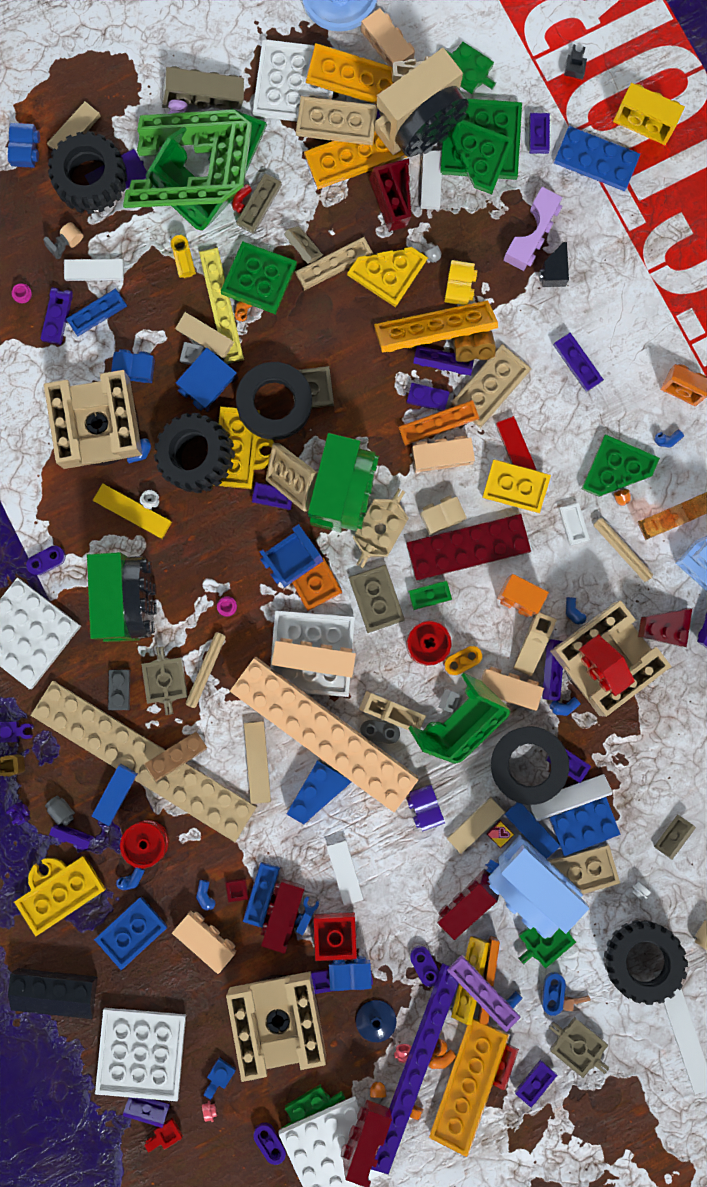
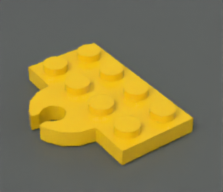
M220 407L219 424L229 433V438L233 441L234 447L231 449L235 451V457L231 458V462L234 464L232 469L229 468L227 471L228 477L226 479L222 478L220 480L222 483L219 486L252 489L254 470L263 469L269 465L271 454L264 456L260 453V449L263 446H269L272 449L274 442L273 440L258 437L250 432L242 423L237 408Z
M85 855L69 866L57 858L42 859V864L49 868L47 875H42L39 872V865L37 863L31 868L28 875V884L31 891L14 901L35 937L106 890Z

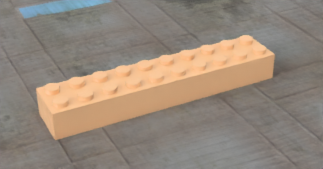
M257 657L252 660L230 690L232 694L394 813L418 782L416 774Z

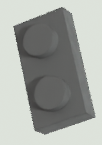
M109 670L108 710H130L131 670Z

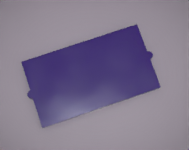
M135 149L121 155L126 167L127 181L125 184L126 189H128L131 180L146 179L147 170L143 165L144 161L140 160ZM105 165L84 175L89 185L101 178Z

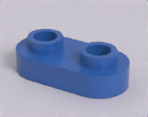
M557 972L547 974L543 985L542 1007L551 1016L560 1014L564 1005L566 982L562 975ZM553 979H556L557 984L554 986L551 985V981ZM550 1000L555 1001L553 1006L548 1005Z

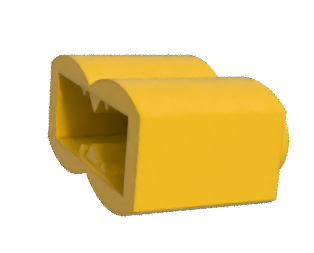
M451 260L444 302L468 305L469 300L473 301L474 289H471V284L476 282L478 271L474 270V263Z

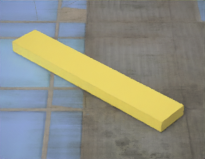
M218 247L200 251V259L217 332L234 341L224 362L230 364L243 361L244 357L229 297L221 295L225 275Z

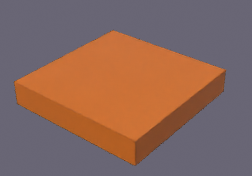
M322 558L323 562L292 582L307 611L342 594L324 558Z

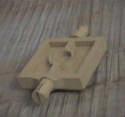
M164 646L156 647L157 659L150 663L141 664L147 704L164 703L165 715L174 714L172 702L188 697L182 658H165Z
M576 1017L564 1029L554 1021L550 1024L549 1029L558 1035L557 1040L550 1048V1051L582 1078L594 1067H597L603 1074L607 1073L609 1066L600 1060L602 1053L608 1047L604 1040Z

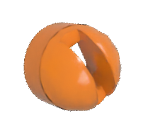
M628 489L618 490L614 493L615 501L621 506L628 504L631 500V494Z
M438 1038L432 1055H445L448 1049L447 1043Z
M381 1082L373 1083L370 1088V1097H387L385 1085Z

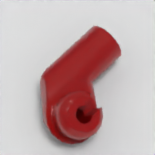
M245 184L233 198L231 206L237 213L243 212L245 205L242 203L243 198L252 192L248 184Z

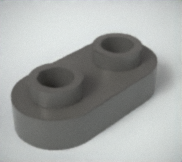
M367 720L360 728L361 734L371 741L392 744L397 742L400 737L399 728L392 723ZM372 726L374 733L368 734L367 728ZM388 730L394 731L393 737H387L386 733Z

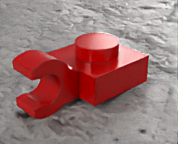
M171 1118L164 1123L163 1128L157 1127L154 1129L155 1136L147 1139L144 1146L148 1153L159 1145H162L165 1150L181 1140L183 1135L174 1119Z

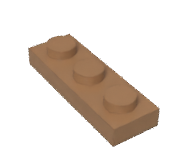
M196 731L146 762L144 766L153 780L157 782L207 750V746Z

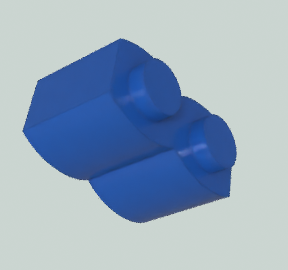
M10 123L8 162L11 166L35 168L36 162L39 161V152L36 146L40 142V132L37 131L34 124Z
M120 349L119 352H114L111 372L124 370L129 376L130 381L152 383L155 359L149 352L140 351L139 354H132L129 350Z
M357 956V959L350 961L333 960L329 962L330 991L372 988L371 963L366 957Z

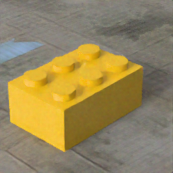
M631 83L613 122L666 145L676 128L685 106L681 105L678 101L663 97L660 93L649 91L642 85Z

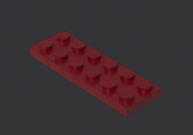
M522 514L406 542L416 581L531 552Z

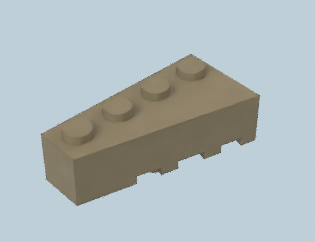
M177 66L166 67L163 82L162 108H169L168 104L171 100H181L188 105H196L198 109H205L210 105H214V108L218 109L232 108L241 110L244 101V78L236 75H220L217 72H200L197 69L186 70Z

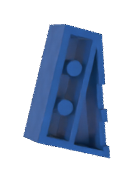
M317 760L286 814L304 825L352 781L337 770Z

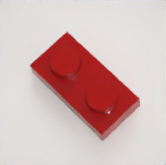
M508 1043L506 1044L493 1082L494 1086L505 1090L519 1051L518 1048Z

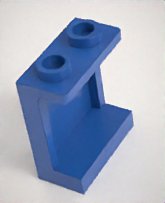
M206 348L178 379L176 384L179 389L177 391L185 398L189 396L194 401L192 404L200 411L204 409L208 412L210 405L230 382L234 383L238 379L237 372L211 350Z
M299 524L292 528L294 533L267 552L260 551L263 556L260 559L266 569L269 567L272 569L273 573L270 575L276 584L281 582L284 588L323 562L320 553Z

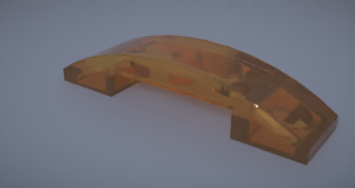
M707 492L638 521L637 523L645 540L707 514Z

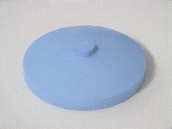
M302 0L307 15L320 27L331 31H348L361 26V21L374 12L377 0Z

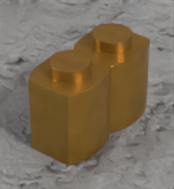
M491 330L453 338L456 361L488 360L495 357V341Z
M9 755L0 757V776H12L25 771L24 756Z

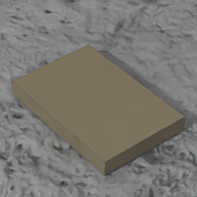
M386 564L348 577L367 634L405 621Z

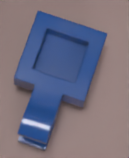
M310 896L305 897L303 903L305 911L303 914L299 913L294 923L297 926L296 932L301 935L304 934L314 911L319 906L318 900L314 906L308 905Z
M218 1058L207 1076L211 1082L205 1090L204 1096L211 1100L219 1086L225 1089L236 1068Z

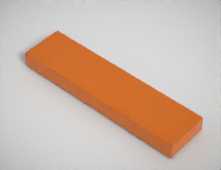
M471 400L401 425L399 430L406 446L479 420L474 401Z
M490 936L489 942L491 944L485 965L484 978L494 987L500 941L497 937ZM479 1006L478 1020L480 1024L487 1025L489 1014Z

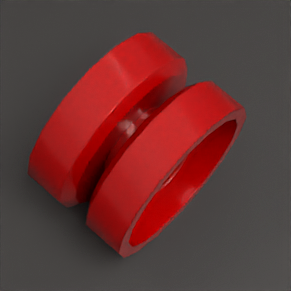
M426 621L416 625L410 631L406 640V648L410 658L424 666L436 665L444 661L449 655L452 646L448 630L440 623L434 621ZM426 640H430L432 642L431 647H425Z
M143 820L135 823L124 832L120 842L121 855L125 861L135 868L142 869L152 867L165 856L169 847L168 832L163 825L153 820ZM144 841L147 843L146 847L142 845Z

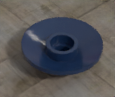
M372 1000L361 1006L356 1016V1027L364 1039L370 1042H382L391 1037L395 1031L397 1024L396 1014L389 1004L380 1000ZM375 1020L380 1021V1025L377 1027L372 1024Z

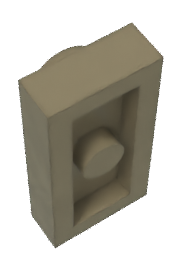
M300 226L289 228L284 233L289 243L295 247L301 258L308 264L321 259L323 256Z
M677 814L654 847L673 860L696 827Z

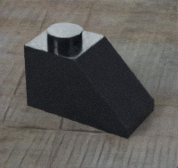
M563 242L544 262L542 269H539V281H542V287H566L569 281L567 242Z

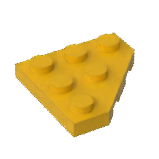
M413 247L404 248V250L381 252L372 256H360L356 259L347 275L396 308L428 257Z

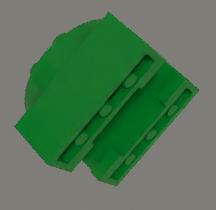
M328 433L308 510V517L311 518L310 525L340 533L342 528L353 531L362 529L364 522L362 512H367L369 494L372 492L374 473L377 469L379 456L376 455V452L360 449V440Z

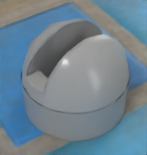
M438 245L424 253L430 262H437L441 258V251Z

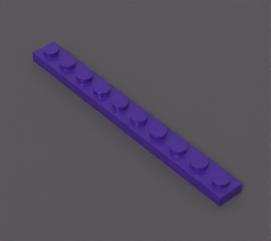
M442 963L389 1107L392 1121L384 1145L379 1147L375 1159L378 1160L377 1166H372L371 1170L389 1175L457 989L458 982L447 971L450 966Z

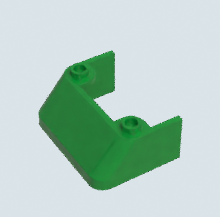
M185 127L166 139L147 171L146 179L151 180L152 188L187 187L188 177H195L184 167L187 161V153L179 144L187 131ZM236 193L219 204L177 205L172 207L195 229L204 230L230 204Z
M463 673L461 676L467 684L465 693L469 698L444 723L430 722L424 730L413 726L408 728L422 752L453 764L460 763L467 758L510 715L507 705L482 681L466 673Z

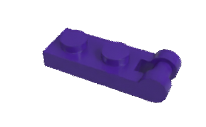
M51 288L50 300L40 338L43 342L62 344L67 323L66 318H68L73 296L72 291H59L58 288ZM58 298L63 299V304L57 303Z

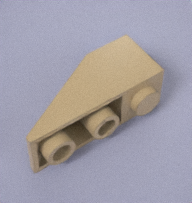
M542 613L533 616L514 664V670L529 676L533 675L557 619Z

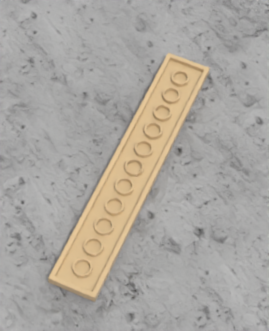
M55 681L51 682L31 714L35 719L117 769L118 765L122 764L138 773L135 781L234 842L237 841L257 806L187 763L155 782L144 764L166 750Z

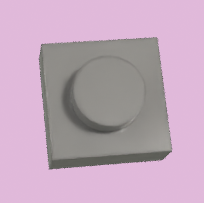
M184 342L180 362L192 365L204 351V346Z
M445 689L438 708L454 713L459 708L463 696Z

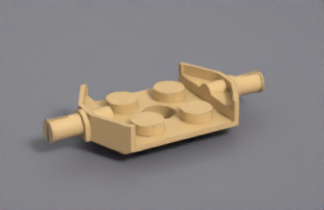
M398 488L391 499L373 500L364 517L362 529H357L353 536V540L361 550V556L356 563L357 566L360 565L361 568H364L370 557H388L409 519L400 506V501L405 493L403 490L400 493L401 489ZM383 524L386 527V532L381 535L377 534L375 526Z

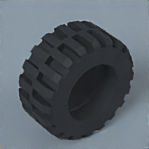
M89 131L87 134L76 132V136H67V140L64 142L61 140L57 144V150L53 149L51 153L53 159L50 158L48 162L50 168L48 170L49 178L58 196L71 209L75 208L80 213H83L84 210L88 214H94L95 210H98L100 213L105 211L104 208L107 206L109 208L113 207L115 200L119 201L121 199L120 191L124 192L126 189V167L114 143L109 139L106 140L105 136L101 134L95 136L94 132ZM98 161L105 165L104 173L97 182L86 186L77 185L72 182L74 170L83 162Z
M188 413L182 414L181 419L175 417L171 420L173 423L170 425L167 423L163 427L165 429L164 432L159 433L157 437L159 442L155 443L154 449L157 451V454H154V459L159 464L156 467L166 481L184 491H193L195 493H202L203 490L206 492L213 489V485L218 487L222 483L220 480L228 477L227 471L233 467L234 463L231 462V458L235 457V451L231 449L234 447L233 441L229 438V433L211 418L205 415L202 416L199 413H193L192 416ZM205 437L208 443L206 459L199 467L193 470H185L181 460L184 447L194 438Z
M647 920L632 921L631 924L626 923L622 925L619 931L615 930L613 938L609 939L606 944L608 946L607 951H604V957L606 958V963H604L605 970L608 972V977L614 986L625 997L639 1004L641 1002L646 1005H653V1002L661 1004L665 1002V998H673L675 996L674 992L677 989L681 990L683 987L681 984L682 979L687 977L685 967H688V960L685 959L684 955H686V952L681 946L680 940L667 928ZM641 942L655 944L664 955V966L661 973L655 979L647 982L639 981L632 977L626 965L629 951Z

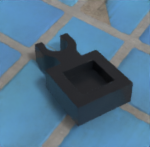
M573 44L571 55L568 54L564 75L583 80L587 58H583L586 47L583 46L581 52H578L575 49L576 45Z

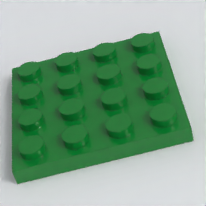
M468 99L469 107L465 112L467 115L463 120L514 139L498 179L517 180L522 102ZM455 125L448 132V138L442 142L440 173L442 175L469 177L452 142Z

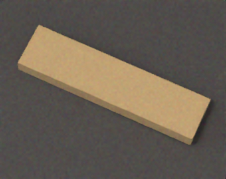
M362 237L295 271V274L305 291L352 267L358 257L372 256L373 252L366 239Z
M264 721L244 723L251 804L271 802L265 723Z

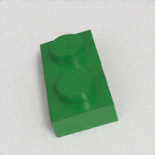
M447 581L408 591L413 611L452 600Z

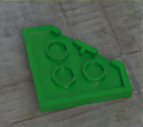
M462 120L455 127L452 142L473 187L492 195L514 139Z
M605 434L581 489L601 497L653 476L660 458Z

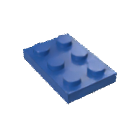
M606 797L548 817L563 856L621 835Z
M141 896L94 940L118 968L122 970L165 931L168 926Z

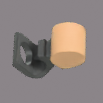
M70 222L61 228L60 237L56 238V244L48 237H45L43 239L44 245L56 259H60L63 251L66 249L65 246L75 247L82 240L83 234Z

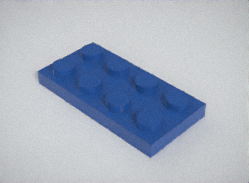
M569 126L554 164L626 191L640 153Z

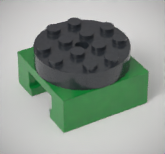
M121 552L87 554L90 638L95 640L103 639L104 642L136 641L155 634L154 615H157V603H154L153 595H156V584L152 583L151 561H148L145 556L127 557Z

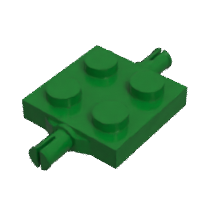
M463 41L452 53L447 51L463 72L461 88L470 94H473L482 84L493 90L497 82H494L487 76L494 65V61Z
M527 927L518 934L527 949L518 959L524 965L533 957L546 969L571 948L576 941L569 931L565 934L560 928L551 938L547 937L545 939L536 931V928L529 929Z
M321 1084L285 1105V1110L290 1116L291 1122L281 1127V1129L340 1103L346 1099L343 1092L340 1091L338 1094L330 1097L324 1091Z

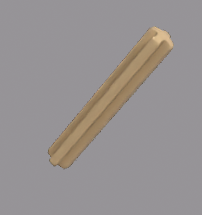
M603 518L598 519L594 523V527L644 582L650 580L653 573Z
M218 632L215 633L187 698V706L192 708L197 706L226 638L225 635Z

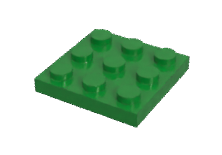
M242 241L222 286L221 295L276 315L297 266V261Z

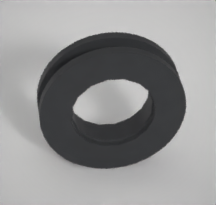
M267 362L255 366L244 375L239 383L236 394L238 414L244 426L258 437L268 440L289 438L299 432L309 419L312 407V393L309 383L301 372L285 363ZM269 383H279L290 389L294 395L295 403L289 415L282 419L272 420L258 413L254 406V398L262 386Z
M521 727L508 732L495 746L491 757V773L495 784L506 797L517 803L536 805L549 801L561 791L569 773V758L562 742L551 732L539 727ZM525 744H534L541 747L551 760V771L548 778L536 786H525L519 783L512 776L509 769V760L512 753L518 747Z

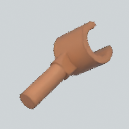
M566 996L564 997L563 1008L565 1011H573L574 1004L591 1001L590 996L580 998Z

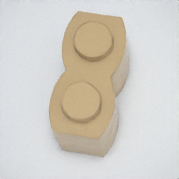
M450 495L441 499V504L434 506L432 503L422 508L423 511L420 513V516L429 536L467 519L458 497L452 498Z

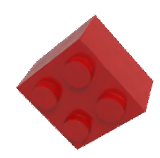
M599 634L579 649L582 655V663L589 668L587 673L594 681H599V685L605 692L610 691L616 697L635 682L624 657Z
M355 912L314 914L315 961L357 959Z

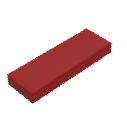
M512 416L497 422L495 425L511 464L536 471L537 469L515 417Z

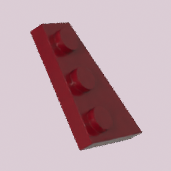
M684 608L678 611L641 617L638 637L678 647H687L693 608Z

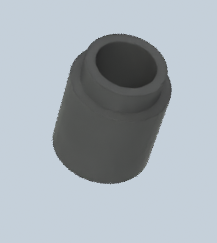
M58 795L45 805L47 813L58 826L62 824L67 826L74 820L73 815L75 812Z

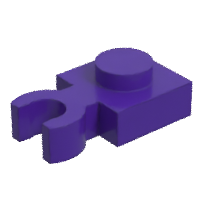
M19 721L0 722V743L19 742V736L24 739L32 738L33 735H27L25 729L33 727V724L27 723L19 727Z
M21 802L10 806L9 810L6 811V814L12 817L13 825L16 823L21 825L31 819L28 807Z

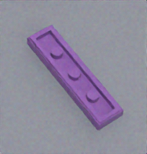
M462 955L447 969L505 1032L521 1018Z

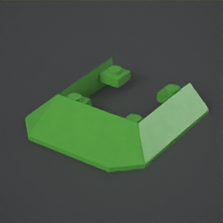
M235 110L140 115L137 128L139 133L137 152L139 156L157 155L159 147L163 146L166 139L185 127L187 131L179 144L194 145L195 153L211 152L208 176L188 177L187 187L152 188L150 179L131 180L130 189L125 191L123 207L136 208L223 203L244 187L252 129L251 123Z

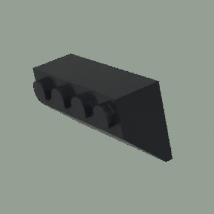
M17 968L10 974L8 999L11 1011L93 1019L98 977Z

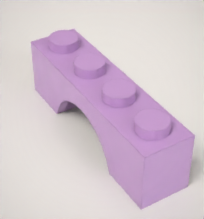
M541 187L530 210L536 219L537 229L529 236L514 237L503 261L523 271L527 265L531 267L536 257L533 254L536 249L540 250L545 240L542 236L545 232L549 233L554 223L551 221L553 216H558L563 207L560 205L563 197Z

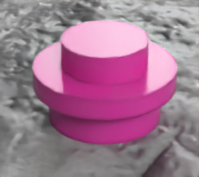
M17 284L12 289V297L18 303H26L31 299L32 291L26 284Z
M223 597L217 603V610L223 616H232L237 610V603L231 597Z

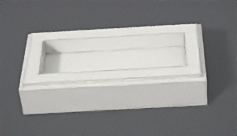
M579 502L560 507L559 512L569 546L589 541Z

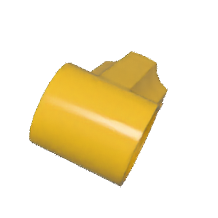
M183 235L174 236L171 240V247L179 277H192L196 272L188 240ZM178 244H185L182 250L176 249Z

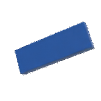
M115 288L66 318V320L78 337L126 308L127 305Z
M119 764L91 817L110 826L138 773Z
M516 802L504 813L532 846L546 859L560 847L523 804Z
M264 862L260 863L243 922L263 927L280 867Z

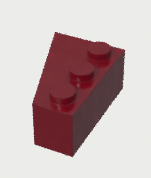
M409 158L375 167L369 178L389 232L407 227L411 219Z
M485 868L462 892H459L453 898L449 906L445 905L438 913L437 924L453 940H456L498 902L499 894L497 895L489 887L488 877L491 874Z
M282 879L281 884L276 883L273 895L277 897L274 904L270 903L267 912L270 919L268 923L264 922L261 935H264L262 947L285 954L305 890L304 885Z
M366 1100L364 1107L361 1106L359 1109L356 1125H353L350 1129V1139L347 1145L344 1144L342 1147L341 1157L343 1159L345 1180L363 1187H370L369 1174L372 1166H377L378 1160L375 1159L379 1147L384 1145L392 1116L390 1108Z

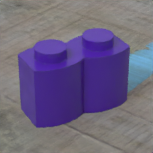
M431 784L409 792V797L406 800L409 808H414L416 816L413 819L416 828L421 827L423 832L445 824Z

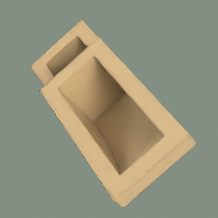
M368 691L365 692L359 710L406 730H409L410 726L421 729L426 717L423 714Z

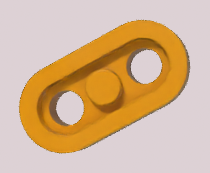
M476 646L466 647L445 660V671L450 675H459L481 662L482 652ZM470 652L475 654V658L473 660H470L468 658V654ZM452 662L457 663L458 667L456 669L451 668L450 664Z

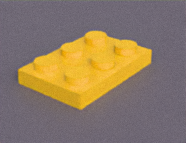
M493 459L482 498L540 513L551 475Z

